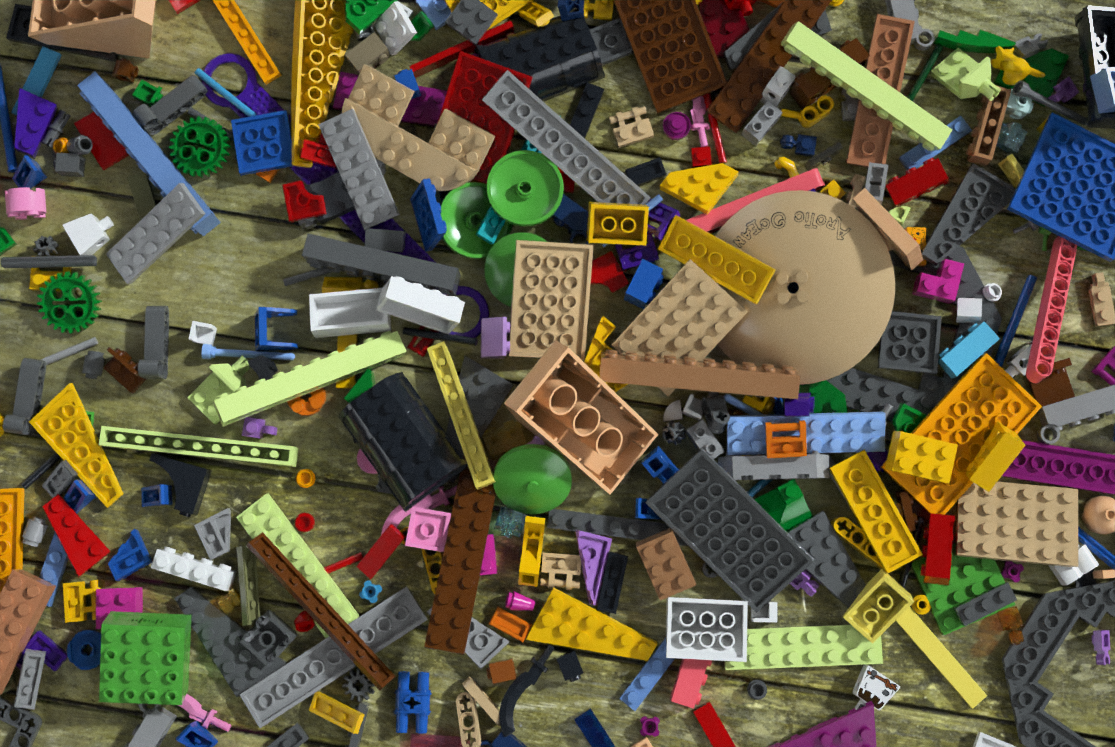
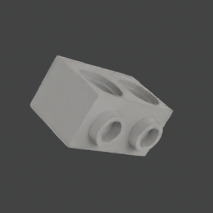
M767 101L745 126L741 135L756 147L780 119L783 112Z
M869 162L865 188L882 205L888 165Z
M703 419L686 430V435L697 451L703 448L713 459L725 452Z

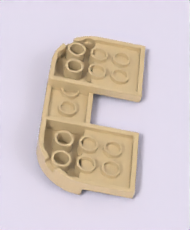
M364 64L349 98H345L342 113L351 109L355 110L375 158L419 183L423 179L430 178L431 183L434 184L438 191L453 190L471 182L477 175L496 136L450 110L444 109L429 143L398 127L415 91Z

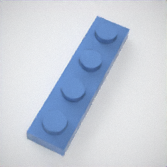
M959 116L946 125L952 129V132L941 149L928 151L920 143L900 156L899 160L907 170L913 167L919 168L923 165V162L935 157L969 134L972 129L963 117Z
M54 533L39 578L56 585L46 605L49 607L53 605L68 562L67 554L59 542L56 533Z
M666 637L619 698L634 711L637 710L675 659L666 658Z

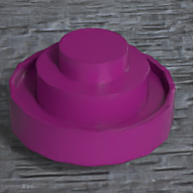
M681 112L670 113L663 122L664 134L672 140L685 138L690 131V120Z

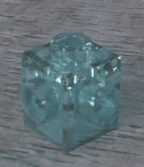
M1002 123L996 146L1005 152L1018 153L1020 147L1025 142L1028 132L1022 129V125L1019 123Z
M501 506L494 529L500 530V535L512 538V535L520 537L527 515Z

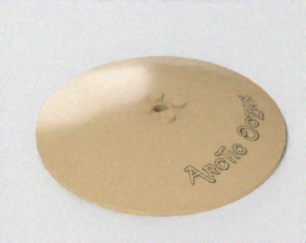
M799 190L774 193L755 200L740 209L716 234V237L776 269L758 304H754L717 283L748 311L718 343L721 350L732 361H735L736 364L742 365V362H752L754 366L772 364L774 368H781L782 365L793 366V369L801 376L800 385L812 384L831 379L851 369L865 358L880 340L890 320L894 306V267L890 253L879 232L862 213L851 205L830 195L813 191ZM792 282H796L799 286V290L794 294L788 290V286Z

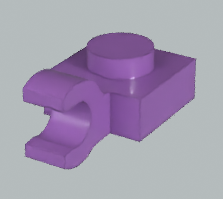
M1067 77L1053 87L1056 93L1048 97V99L1054 102L1062 100L1065 103L1078 94L1079 91L1071 78Z
M246 417L242 436L262 439L263 434L277 435L278 428L266 426V420Z
M806 570L789 583L796 590L802 588L811 597L817 592L816 589L819 588V584L816 581L809 580L811 575Z

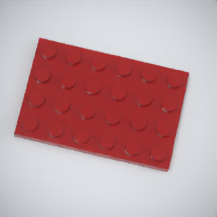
M460 51L438 122L444 109H448L496 136L477 175L474 177L475 180L487 184L489 173L495 163L507 155L515 129L482 99L506 70L511 72L527 88L530 87L533 77Z

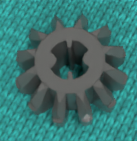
M357 668V674L354 670H350L351 677L347 675L344 677L349 683L342 684V687H348L349 689L344 694L352 693L351 701L356 696L358 702L362 701V696L368 700L370 698L368 693H375V690L370 687L375 685L370 682L364 673L362 674L359 668ZM358 680H360V683H364V686L360 688L361 690H359V686H355Z

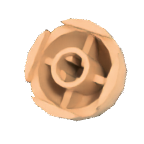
M1109 496L1090 498L1083 506L1082 520L1089 531L1101 535L1115 532V499Z

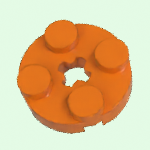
M324 387L308 393L311 394V397L308 398L307 402L301 398L302 396L287 401L289 407L294 412L303 416H311L318 413L326 401Z

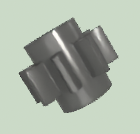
M41 236L37 241H34L36 247L33 248V251L38 256H54L58 254L55 248L59 247V245L51 236L48 238Z
M672 420L666 423L667 426L662 427L663 438L668 444L674 442L677 445L682 442V439L686 438L685 427L680 421L674 423Z

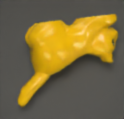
M1001 46L996 47V59H991L990 62L995 69L1004 71L1002 80L1005 84L1013 86L1028 75L1045 77V73L1031 68L1023 58L1015 56L1013 54L1014 48L1003 49Z

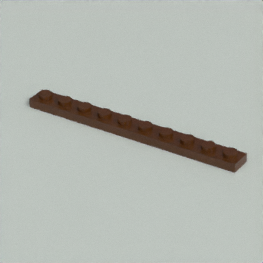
M263 532L248 542L247 547L379 691L395 677L389 668Z

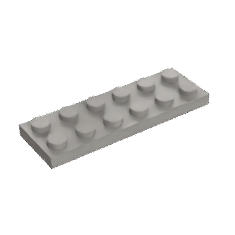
M348 110L318 124L364 230L400 215L355 110Z
M179 183L106 255L125 282L132 284L205 215V212L185 184Z

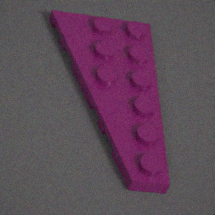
M872 701L867 702L864 707L857 710L855 708L849 710V713L839 718H831L807 729L808 731L801 735L795 734L791 736V739L783 743L777 742L768 747H877L874 704Z

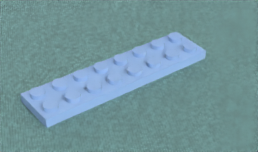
M810 413L809 417H785V414L730 415L729 422L727 423V455L766 454L765 422H771L772 424L798 423L799 420H805L807 453H812L813 451H818V453L860 452L862 450L866 452H885L886 413ZM799 430L772 432V437L799 435Z

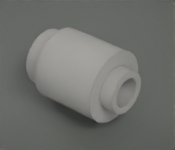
M39 517L29 519L22 535V542L38 547L48 527L45 524L46 520Z

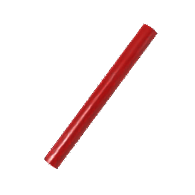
M710 93L703 96L706 109L712 103ZM708 114L719 163L725 164L727 160L717 120Z
M359 552L328 565L324 569L329 574L358 562L364 557L362 552Z

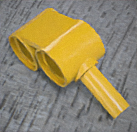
M823 95L815 103L805 107L800 112L781 109L783 112L781 116L798 119L802 127L810 128L829 115L834 106V101L830 96ZM820 104L827 105L828 109H822ZM810 114L813 117V119L808 120L805 118L804 115Z

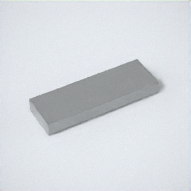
M25 650L14 703L15 708L35 709L46 651Z

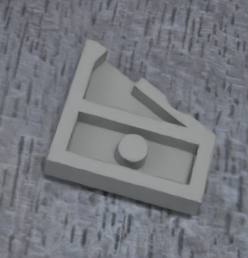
M230 508L194 525L210 560H214L230 551Z

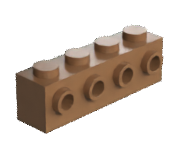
M998 86L1001 88L1000 93L992 101L982 95L981 102L983 105L976 116L978 124L973 128L971 134L973 142L969 144L966 152L969 155L967 162L986 167L993 159L1011 93L1010 89Z

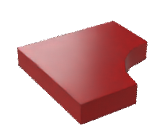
M299 180L282 185L289 222L292 223L327 214L324 196L310 194L305 189L302 181Z
M612 251L592 261L590 285L601 284L614 293L629 285V282Z

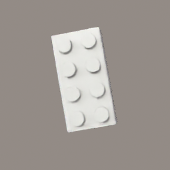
M391 276L381 290L376 310L449 334L460 323L465 302L460 301L455 296L443 295L438 290L426 289L421 284L410 283L401 277Z
M382 288L310 294V326L314 337L323 338L391 331L390 314L376 310Z

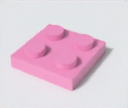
M412 507L405 546L444 552L452 513Z

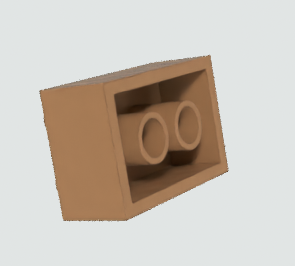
M671 528L636 542V548L660 601L696 586L694 576Z

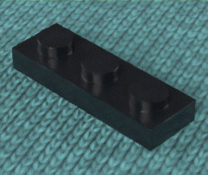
M588 82L570 124L584 138L587 136L604 93V88Z
M609 552L597 610L616 614L628 556Z

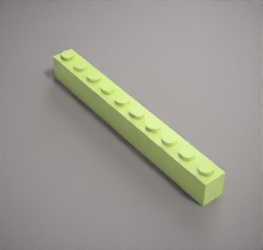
M799 21L791 26L781 42L786 52L798 56L803 64L814 67L816 73L831 79L833 85L844 88L849 96L861 100L863 106L874 109L879 117L891 121L892 126L896 129L904 130L908 133L907 136L921 142L926 150L935 151L941 149L952 132L951 128Z
M391 331L384 332L377 339L373 337L368 338L361 345L356 346V344L346 347L343 352L334 351L322 360L320 358L313 359L309 362V365L303 367L302 365H297L291 368V371L288 373L279 372L267 381L261 379L254 382V385L251 387L242 386L237 388L235 393L230 395L224 393L217 396V400H214V407L222 426L365 372L367 369L370 370L403 357L407 351L398 331L393 333Z
M101 426L99 445L105 447L296 467L299 448L294 446Z

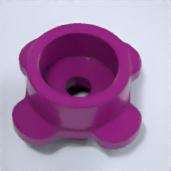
M1005 561L1001 572L1004 579H1012L1013 582H1019L1020 573L1024 570L1023 565L1015 564L1012 561Z
M643 716L640 719L642 723L640 734L642 736H658L659 718L656 716L653 718Z

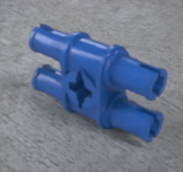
M398 671V686L394 692L396 699L393 711L396 714V733H407L408 715L410 713L416 715V733H427L428 715L431 713L430 695H432L431 690H429V672H418L417 690L411 691L409 689L410 672ZM411 697H414V701L419 702L414 707H411V703L406 702Z

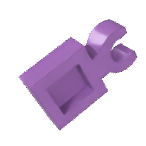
M1095 630L1092 635V644L1094 651H1097L1096 664H1110V656L1108 654V650H1110L1109 630Z

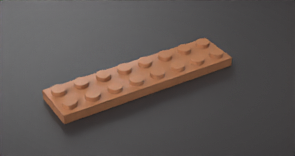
M877 14L869 48L870 57L865 68L900 92L915 21ZM859 100L846 164L868 168L869 162L886 164L893 130L892 122L888 119H882L874 109L863 106L862 101Z

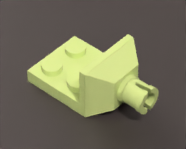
M957 48L931 70V76L960 99L977 97L981 93L988 100L992 101L1001 91V88L991 82V62L988 56L980 63H977L965 52Z
M243 355L233 365L228 363L211 364L209 368L213 372L187 397L215 425L220 421L214 407V400H217L216 397L224 393L230 395L235 393L237 388L246 386V379L243 376L251 367L248 363L249 360Z

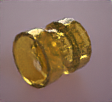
M236 588L229 590L227 595L217 598V602L225 614L228 615L233 611V608L241 606L240 593Z

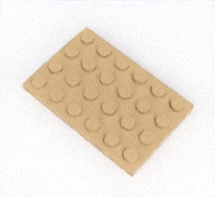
M516 240L509 333L510 353H508V356L541 358L552 343L557 340L571 349L581 360H585L593 245Z
M689 259L612 343V346L620 354L631 351L637 352L639 356H645V353L656 354V357L664 358V355H674L676 359L694 357L695 361H702L748 311ZM658 387L668 397L676 389Z
M997 482L988 492L973 483L957 501L955 556L1078 567V489Z

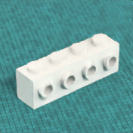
M166 546L164 549H157L151 566L152 569L220 590H231L237 571L231 570V566L221 563L217 566L212 564V560L206 558L198 560L194 558L195 555L186 552L178 554L175 553L176 549Z

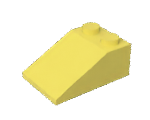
M881 569L860 592L844 613L843 618L873 644L914 603V600L904 587Z

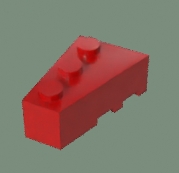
M930 513L928 527H924L923 539H927V543L922 547V557H925V564H921L920 574L924 576V583L949 584L954 536L953 524L955 522V516Z

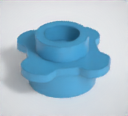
M370 580L364 582V587L359 596L362 599L370 600L371 603H375L378 600L379 592L382 591V587L374 585Z

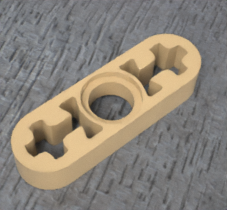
M469 676L462 682V685L493 721L500 726V709Z
M462 692L456 698L461 743L463 747H480L481 735L476 700L470 693ZM465 697L470 700L467 703V709L472 710V712L463 713V711H467L466 706L462 704L465 701ZM467 716L473 717V724L470 727L464 725V719ZM475 730V732H471V737L476 739V742H473V746L467 744V741L470 740V734L465 733V731Z

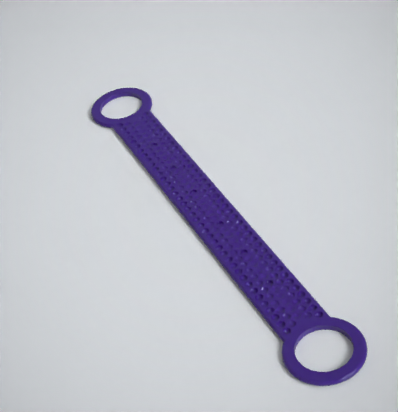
M232 53L222 54L213 58L205 66L203 71L210 77L214 70L222 64L236 63L242 66L247 73L248 80L245 89L236 98L254 111L256 115L284 111L257 83L255 69L246 58ZM201 79L202 84L208 90L205 95L211 102L218 106L230 107L240 118L248 117L227 99L215 94L212 88ZM288 114L291 128V116ZM313 163L311 168L289 167L307 186L320 182L339 172L338 169ZM356 210L340 216L339 218L365 244L366 230H364ZM393 218L369 228L404 231ZM407 233L405 250L403 252L387 251L436 263ZM458 286L456 296L465 295L474 299L480 308V318L477 325L470 331L464 333L451 331L449 334L476 338L481 334L482 318H489L488 304L477 290L467 286Z

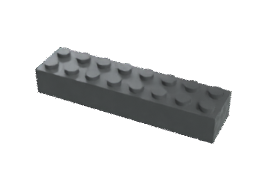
M309 233L307 234L302 253L310 267L316 269L327 267L329 268L328 271L334 273L343 271L347 272V275L351 277L365 276L366 280L377 281L378 279L384 281V284L388 282L391 276H397L407 282L421 284L426 289L438 290L446 296L456 297L461 278L459 269L456 267Z

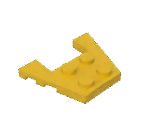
M604 316L599 321L584 363L599 377L602 352L613 350L604 341L616 328ZM605 382L615 393L628 385Z

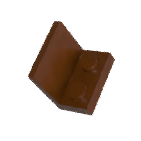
M109 347L107 351L114 357L103 369L130 393L134 394L146 380L138 374V363L132 361V357L124 350L121 351L119 348L113 349Z
M1070 358L1054 362L1051 374L1041 382L1032 383L1028 380L1034 399L1042 407L1075 397L1066 367L1072 365Z
M895 491L897 502L901 504L904 522L909 531L916 530L915 525L918 524L917 516L925 518L923 526L928 525L930 514L908 494V491Z

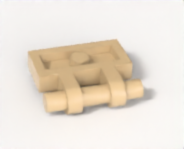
M645 106L640 108L634 107L624 113L617 112L615 113L616 115L609 117L611 124L618 122L619 127L613 129L618 148L654 137L649 118L641 120L640 115L647 113ZM634 117L635 122L625 125L624 120Z
M543 553L541 572L549 573V579L541 578V586H548V589H553V587L566 588V590H572V588L579 589L580 581L572 580V576L581 574L580 555ZM555 573L567 574L566 580L555 579Z

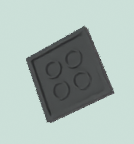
M892 311L887 327L880 338L878 368L937 374L942 316Z

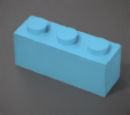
M985 322L980 324L974 323L967 329L969 333L965 337L963 335L959 336L953 341L955 345L951 349L947 347L939 354L941 358L938 359V364L951 379L957 377L1000 339Z

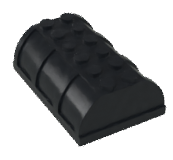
M1086 6L1075 16V26L1078 28L1080 43L1078 52L1079 59L1082 61L1084 77L1083 95L1086 97L1087 126L1089 128L1115 129V112L1100 114L1098 112L1090 78L1091 75L1105 68L1115 67V8Z
M574 8L569 13L577 12L579 9ZM559 15L550 19V22L543 27L534 25L516 33L510 32L505 34L503 38L485 45L479 44L474 49L479 58L532 76L529 89L542 101L582 87L587 82L592 83L605 78L597 47L584 18L562 21Z
M403 372L384 378L350 402L339 414L341 422L405 512L468 468L466 460Z

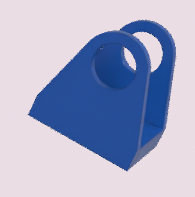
M258 307L255 312V351L298 349V344L267 341V318L297 315V310Z

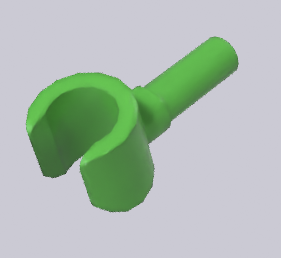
M1039 227L1038 233L1044 235L1042 251H1047L1051 232Z

